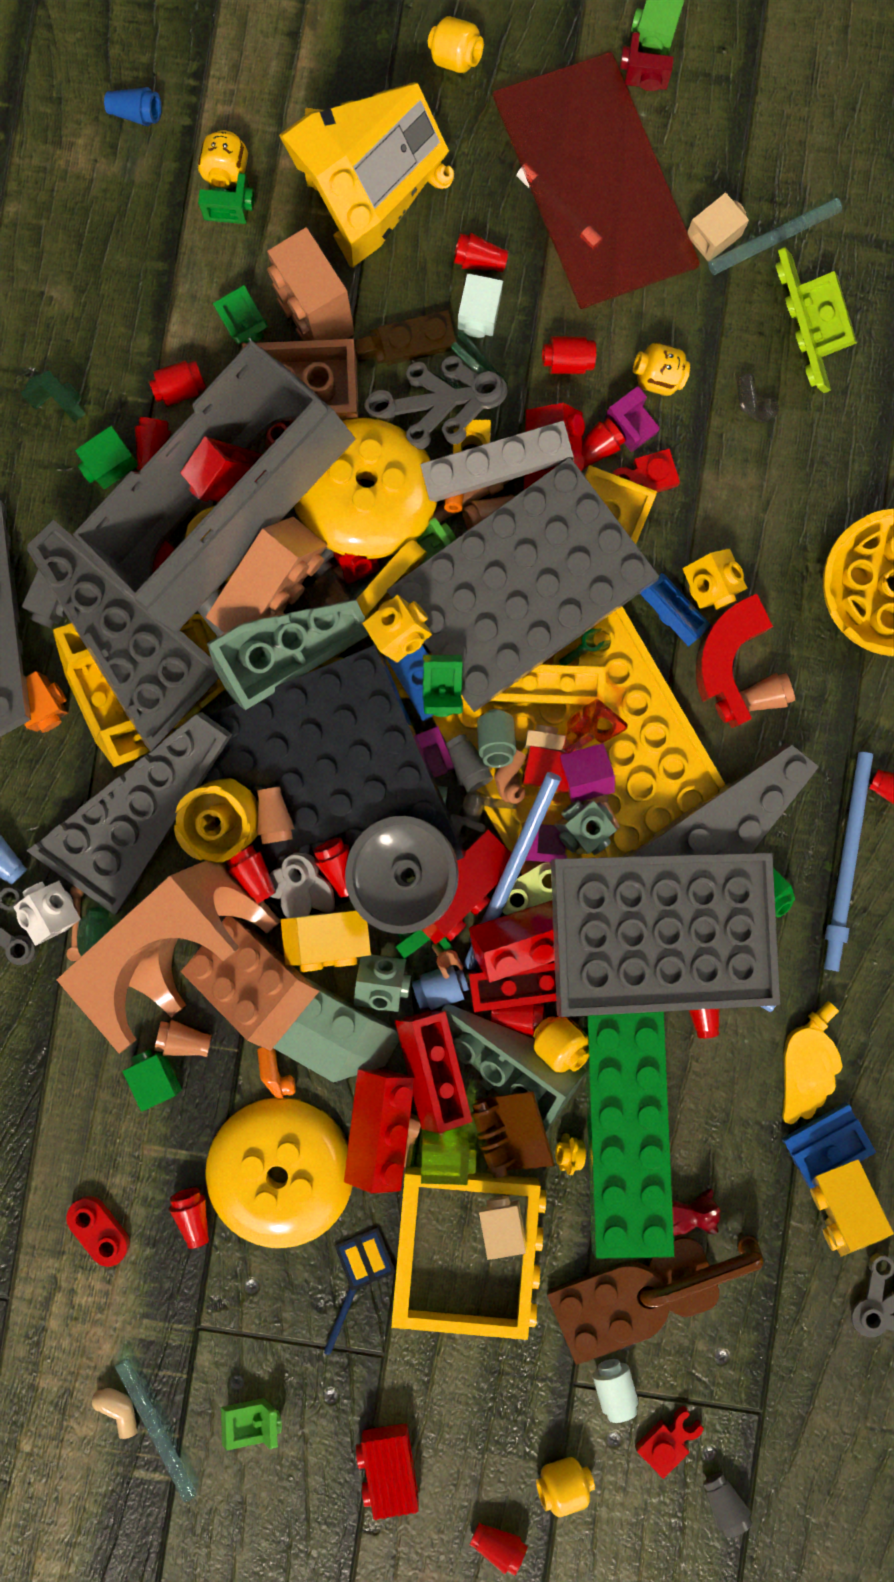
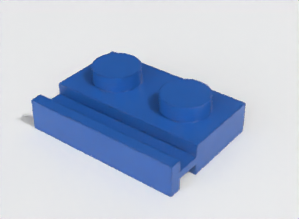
M846 1102L781 1138L809 1188L814 1187L812 1180L816 1176L858 1159L861 1162L876 1153L860 1122L853 1114L851 1106Z

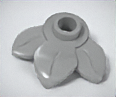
M307 853L291 854L283 861L282 868L273 870L270 873L273 887L276 890V893L270 897L281 898V907L287 918L308 916L312 908L325 913H333L335 909V898L331 884L325 878L318 875L319 868L314 863V857Z

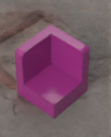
M639 386L609 407L605 420L611 419L626 440L624 444L631 453L659 431V426L643 407L647 396Z
M438 726L416 735L434 778L454 771L451 757Z
M604 743L561 755V763L568 782L571 803L577 800L581 802L615 793V775Z
M541 824L525 861L551 862L552 859H567V855H565L566 847L559 838L561 833L554 825Z

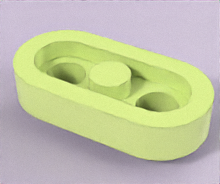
M551 862L543 863L517 878L503 909L505 915L552 900V888H546L542 883L543 877L546 874H551ZM521 893L524 896L525 902L521 907H514L510 903L512 894Z

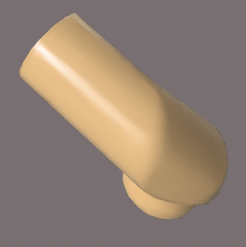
M112 1388L100 1389L94 1393L92 1397L93 1408L102 1414L116 1419L120 1439L130 1438L138 1433L133 1402L128 1395Z

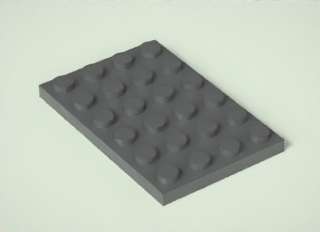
M569 457L388 588L387 592L392 598L398 594L409 603L416 601L428 616L425 624L432 635L424 643L432 655L462 656L461 695L473 712H475L659 580V575L571 457Z
M772 853L551 860L557 1016L569 1017L780 1005Z

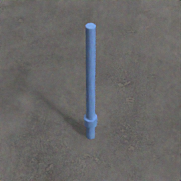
M858 752L831 925H827L825 934L828 945L824 969L838 972L843 943L848 942L850 929L846 928L873 760V754L868 752Z
M547 772L485 915L479 924L500 918L561 781V777L557 774ZM471 944L463 965L465 968L474 971L479 964L474 957Z

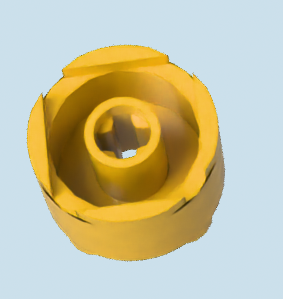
M219 779L208 782L186 794L177 805L175 811L177 813L176 825H174L175 836L182 849L195 859L213 861V863L224 862L248 847L257 837L258 802L250 790L234 779ZM217 817L221 821L220 825H218L215 821Z

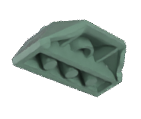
M306 978L319 993L273 1048L333 1083L356 1076L358 1069H378L384 1067L400 1041L397 1029Z

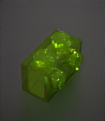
M461 1127L443 1133L424 1130L421 1184L468 1185V1174H475L476 1172L475 1143H469L468 1132H461Z

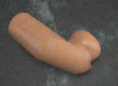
M519 750L513 756V762L508 766L498 768L494 775L499 796L507 803L517 804L525 796V790L521 787L517 772L527 756Z

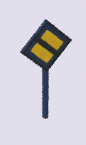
M379 1227L335 1245L350 1288L325 1347L324 1353L326 1355H330L356 1290L396 1273Z

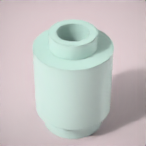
M609 1359L601 1362L592 1376L602 1412L613 1423H621L634 1418L637 1415L636 1407L639 1401L629 1366L625 1363H620L618 1359Z

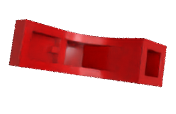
M757 594L735 604L713 623L701 642L696 659V682L702 702L716 696L718 703L715 706L718 715L724 723L729 722L731 728L752 719L733 678L732 665L735 654L743 643L767 632L773 627Z

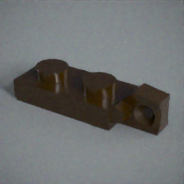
M449 310L379 326L376 329L370 330L371 336L354 341L358 362L377 358L378 364L387 363V366L457 349Z

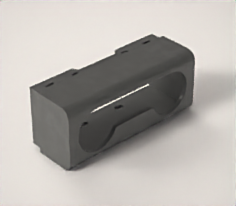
M252 340L192 404L194 413L139 472L131 471L73 534L97 564L147 613L176 633L239 566L262 528L280 522L356 440L331 407L281 362L273 358L262 347H258ZM295 419L153 573L154 559L161 545L202 502V500L190 492L189 487L191 485L180 472L203 438L206 436L250 450L271 427L280 422ZM266 470L264 474L255 482V480L263 473V471ZM210 529H212V530L202 539V541H201V538H202Z

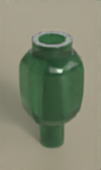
M89 907L86 909V915L79 921L77 947L80 956H83L114 927V922L109 917V911L106 908Z

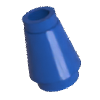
M149 87L107 91L105 94L104 106L107 114L144 126L158 123L161 116V99L159 94L152 92Z

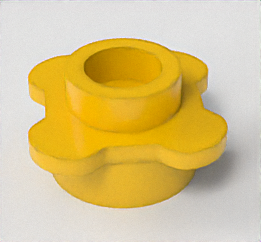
M564 1133L561 1142L556 1146L555 1159L561 1171L566 1170L567 1175H573L575 1170H582L586 1160V1147L583 1140H577L576 1137L570 1138L569 1134Z

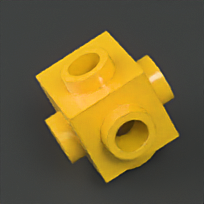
M730 549L709 553L682 568L690 585V593L694 600L697 601L700 609L714 605L716 610L727 607L737 601L736 594L747 589L743 570L735 561Z
M398 594L381 604L378 611L362 623L378 650L397 663L406 655L417 651L423 642L432 635L425 624L428 616L416 601L407 602Z

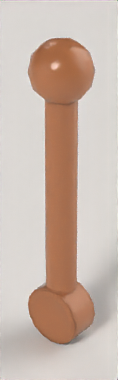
M73 885L70 889V894L73 897V906L80 916L81 897H83L84 892ZM80 920L72 926L71 948L67 950V958L70 961H77L83 956V951L79 947Z

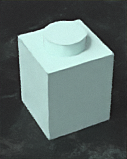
M467 273L458 314L459 330H464L465 334L477 338L484 337L485 335L493 336L502 296V280Z

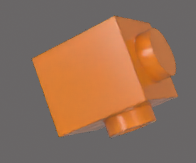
M35 671L26 677L31 720L24 723L27 729L36 732L41 730L44 733L57 727L62 722L60 718L68 714L63 705L67 699L56 682L51 684L47 676Z

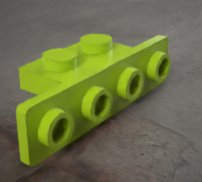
M786 247L778 250L781 261L776 263V269L781 283L788 284L790 296L785 299L791 317H797L800 330L796 331L795 335L802 353L807 351L810 364L805 366L806 374L812 387L817 385L818 389L826 393L831 391L822 357L857 343L838 275L833 271L801 285L793 256Z

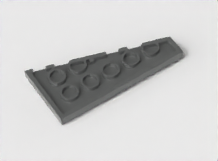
M53 520L27 545V551L149 752H151L219 680L212 658L180 630L177 633L147 613L97 564L92 556L80 545L81 543Z
M202 712L196 714L162 741L163 743L136 762L132 768L86 802L76 813L55 827L41 841L29 848L27 852L112 914H118L124 908L173 830L174 825H176L177 813L175 811L178 803L186 794L200 787L232 734Z

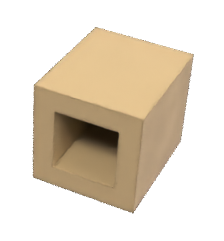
M724 193L692 219L686 236L706 260L710 262L742 236L749 219L743 206L738 201H733L727 193Z
M509 1196L486 1200L487 1206L481 1207L479 1215L487 1260L526 1254L527 1243L519 1200L510 1202Z

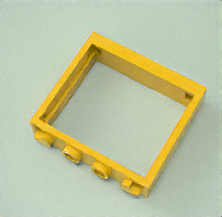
M406 1167L391 1328L528 1340L529 1327H536L537 1303H531L532 1289H539L540 1265H534L535 1251H542L543 1228L537 1227L538 1212L545 1213L547 1197L546 1190H540L541 1186L538 1178L510 1175L493 1178L492 1174ZM419 1187L527 1196L524 1227L527 1250L526 1254H522L517 1319L408 1310Z

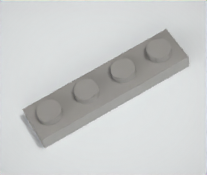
M563 420L420 465L429 500L437 502L557 466L569 457L574 460Z

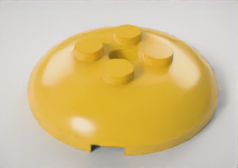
M373 418L342 420L356 440L294 506L295 512L300 522L327 543L328 546L326 548L344 556L345 553L367 556V559L393 555L410 540L414 539L416 541L427 529L429 521L433 518L437 502L429 500L420 465L431 460L424 449L420 450L408 441L407 432L400 427ZM357 479L374 481V486L370 488L362 487L357 483Z
M887 509L871 513L856 521L838 537L828 554L824 566L823 592L826 606L832 619L850 640L871 652L894 656V591L889 588L888 582H886L888 577L894 578V509Z
M272 1097L255 1101L233 1114L220 1128L211 1144L206 1162V1185L211 1203L220 1219L229 1229L241 1238L256 1245L270 1248H288L312 1241L326 1232L338 1220L350 1198L353 1186L344 1183L349 1142L340 1126L330 1115L322 1109L320 1110L300 1099ZM279 1166L284 1168L288 1173V1180L285 1183L274 1181L269 1176L272 1167Z

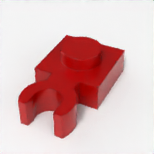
M670 449L634 459L633 465L635 470L622 467L612 472L613 475L657 491V493L678 487L680 484Z
M686 1406L676 1410L673 1416V1423L669 1427L661 1419L635 1445L638 1454L662 1479L690 1453L684 1442L698 1438L704 1430L699 1420L694 1422L691 1427L683 1426V1421L690 1415Z

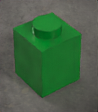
M112 426L75 450L82 460L77 466L90 484L96 480L104 490L138 467L136 459Z
M148 1049L130 1058L132 1065L122 1071L141 1112L176 1096L182 1091L167 1056H163V1052L153 1055L151 1049Z

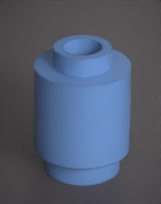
M450 966L447 968L449 975L447 979L443 977L440 969L419 975L420 979L413 981L412 986L420 1009L430 1008L432 1011L444 1007L446 1004L464 1000L463 992L469 990L463 970L455 971L454 966Z

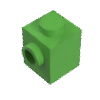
M646 0L644 9L637 8L631 31L640 33L638 50L649 54L669 55L684 0Z

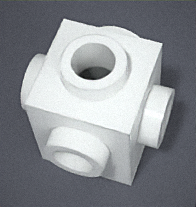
M60 881L46 887L43 882L29 887L22 892L25 898L14 906L19 924L23 929L27 930L35 946L65 932L81 920L73 906L72 897L64 890Z

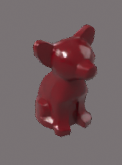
M711 1188L702 1192L691 1205L672 1200L673 1236L686 1234L695 1227L702 1228L709 1235L719 1232L717 1224L720 1220L721 1210L717 1203L712 1200L714 1192Z

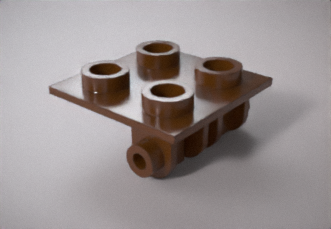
M534 1091L474 1100L475 1103L472 1104L474 1111L471 1112V1117L474 1118L477 1132H480L477 1134L478 1139H486V1142L481 1144L480 1148L481 1150H489L484 1156L487 1163V1172H492L493 1178L507 1175V1170L555 1165Z

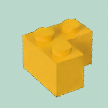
M356 910L281 919L285 965H299L300 972L322 970L324 966L335 965V967L356 965L357 957L371 955L368 924Z
M859 1159L820 1174L812 1180L814 1185L813 1188H810L812 1198L820 1211L825 1209L828 1218L824 1220L827 1227L822 1229L824 1237L832 1251L837 1249L840 1257L882 1241L894 1234Z

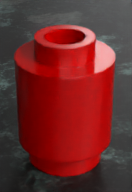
M551 336L549 344H543L542 365L548 366L550 374H585L586 371H593L595 368L596 343L594 340H587L585 336Z
M183 360L153 371L155 379L149 381L156 401L164 400L167 407L199 395L198 391L206 389L196 360L189 363Z

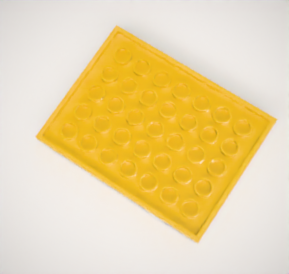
M620 607L591 628H602L600 632L594 635V643L598 645L604 640H610L609 646L604 650L589 651L567 665L606 667L604 706L489 701L473 712L468 703L462 700L463 712L461 714H452L447 717L432 716L446 743L459 735L465 734L478 751L477 720L487 711L493 709L502 710L514 718L516 749L526 756L528 754V749L524 748L526 733L528 730L535 731L536 725L558 728L557 734L565 735L566 737L579 729L589 730L592 732L591 738L580 737L576 739L575 745L579 750L604 743L615 775V793L607 794L608 803L621 828L609 837L611 843L596 855L592 853L577 854L576 852L572 853L566 848L565 855H567V859L622 857L632 849L635 851L651 840L656 832L698 803H704L712 798L725 785L623 607ZM583 635L541 665H561L559 660L582 643ZM526 760L517 772L520 784H522ZM492 767L490 771L493 776L492 781L474 792L505 847L512 853L521 833L522 823L526 821L540 789L521 785L525 790L524 799L517 804L507 803L499 796L494 779L498 768ZM569 789L565 794L555 792L541 824L554 825L563 817L561 812L571 804ZM588 822L586 824V831L590 833L594 828ZM525 861L520 873L524 875L547 862ZM546 874L542 879V883L546 888H552L551 874Z

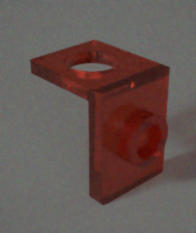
M597 698L571 714L567 722L568 729L563 750L569 754L594 738L602 744L627 730L628 724ZM599 718L608 719L613 725L607 730L597 728Z

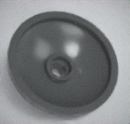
M395 816L374 823L357 838L348 855L345 881L349 898L356 911L365 921L382 931L405 934L423 930L434 924L444 915L456 894L459 871L454 850L440 830L418 818ZM411 868L415 873V878L409 883L406 880L405 874Z

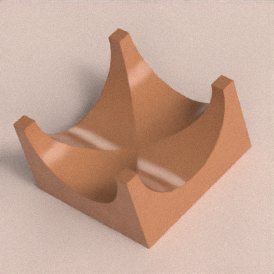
M206 860L170 875L56 979L119 1054L137 1040L132 1034L126 1018L125 1001L128 986L151 998L171 1018L186 1006L177 991L172 974V956L178 938L201 944L215 953L222 961H225L240 947L229 935L219 916H234L246 919L256 924L265 933L271 931L281 922L264 901L257 904L254 898L228 872L231 868L226 861L213 863V861Z

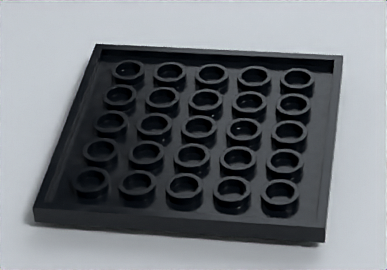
M376 645L276 686L275 693L247 710L236 703L207 715V717L230 732L232 736L200 786L214 780L231 778L250 790L257 802L259 801L258 790L280 787L281 795L295 828L291 830L293 839L262 844L261 835H257L255 840L249 845H252L257 853L261 852L269 875L273 870L282 868L283 861L293 853H307L315 859L314 849L334 838H341L343 843L349 845L351 850L357 838L368 827L380 820L395 816L414 817L430 823L440 830L450 842L457 860L465 857V850L385 659ZM217 817L215 821L218 825H220L221 821ZM410 868L406 871V880L415 876L413 869ZM319 869V874H318V875L322 876L323 878H325V879L328 881V879L324 876V874H323V873L321 872V870ZM331 885L335 906L351 901L349 896L340 898ZM268 897L264 900L280 920L287 918L281 907V898ZM312 908L309 915H314L322 911ZM281 922L278 925H276L272 930L280 928ZM259 927L261 933L264 934L265 932Z

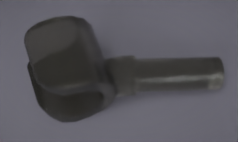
M475 790L467 793L462 807L466 813L479 817L484 806L516 809L517 804L505 802L503 799L488 797Z

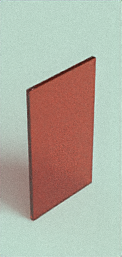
M612 52L493 91V99L580 309L588 308L594 304L699 268L700 262Z

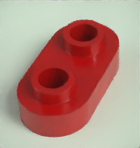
M85 1196L71 1205L66 1216L67 1225L92 1259L105 1267H111L120 1263L129 1251L130 1239L104 1203L96 1197ZM84 1212L90 1216L91 1221L89 1224H84L80 1221V1213ZM104 1242H109L113 1245V1253H106L103 1250L102 1245Z

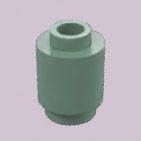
M499 709L489 710L477 720L479 755L483 758L484 764L489 767H505L513 762V756L517 751L514 718Z

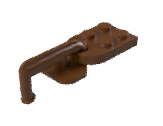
M743 1236L737 1246L740 1255L710 1266L702 1246L692 1238L681 1237L674 1240V1257H652L649 1266L637 1262L618 1263L548 1289V1299L575 1364L587 1362L651 1338L662 1329L669 1311L682 1317H691L713 1308L719 1299V1284L762 1268L764 1260L758 1241L752 1236Z

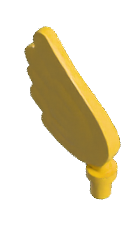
M829 1001L816 1013L812 1011L808 1015L810 1021L805 1026L791 1031L785 1042L783 1053L784 1103L782 1118L788 1124L796 1123L799 1117L804 1119L812 1118L816 1108L822 1107L825 1103L826 1096L834 1092L836 1087L835 1075L842 1070L843 1066L838 1049L834 1042L823 1032L828 1028L827 1023L839 1012Z

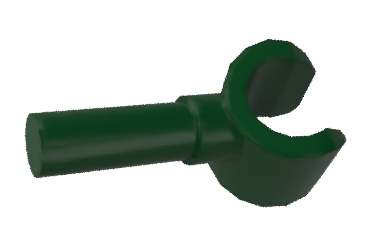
M602 628L590 629L583 634L582 643L562 657L559 662L561 665L567 666L589 651L606 649L610 644V640H604L596 645L594 643V635L600 632Z

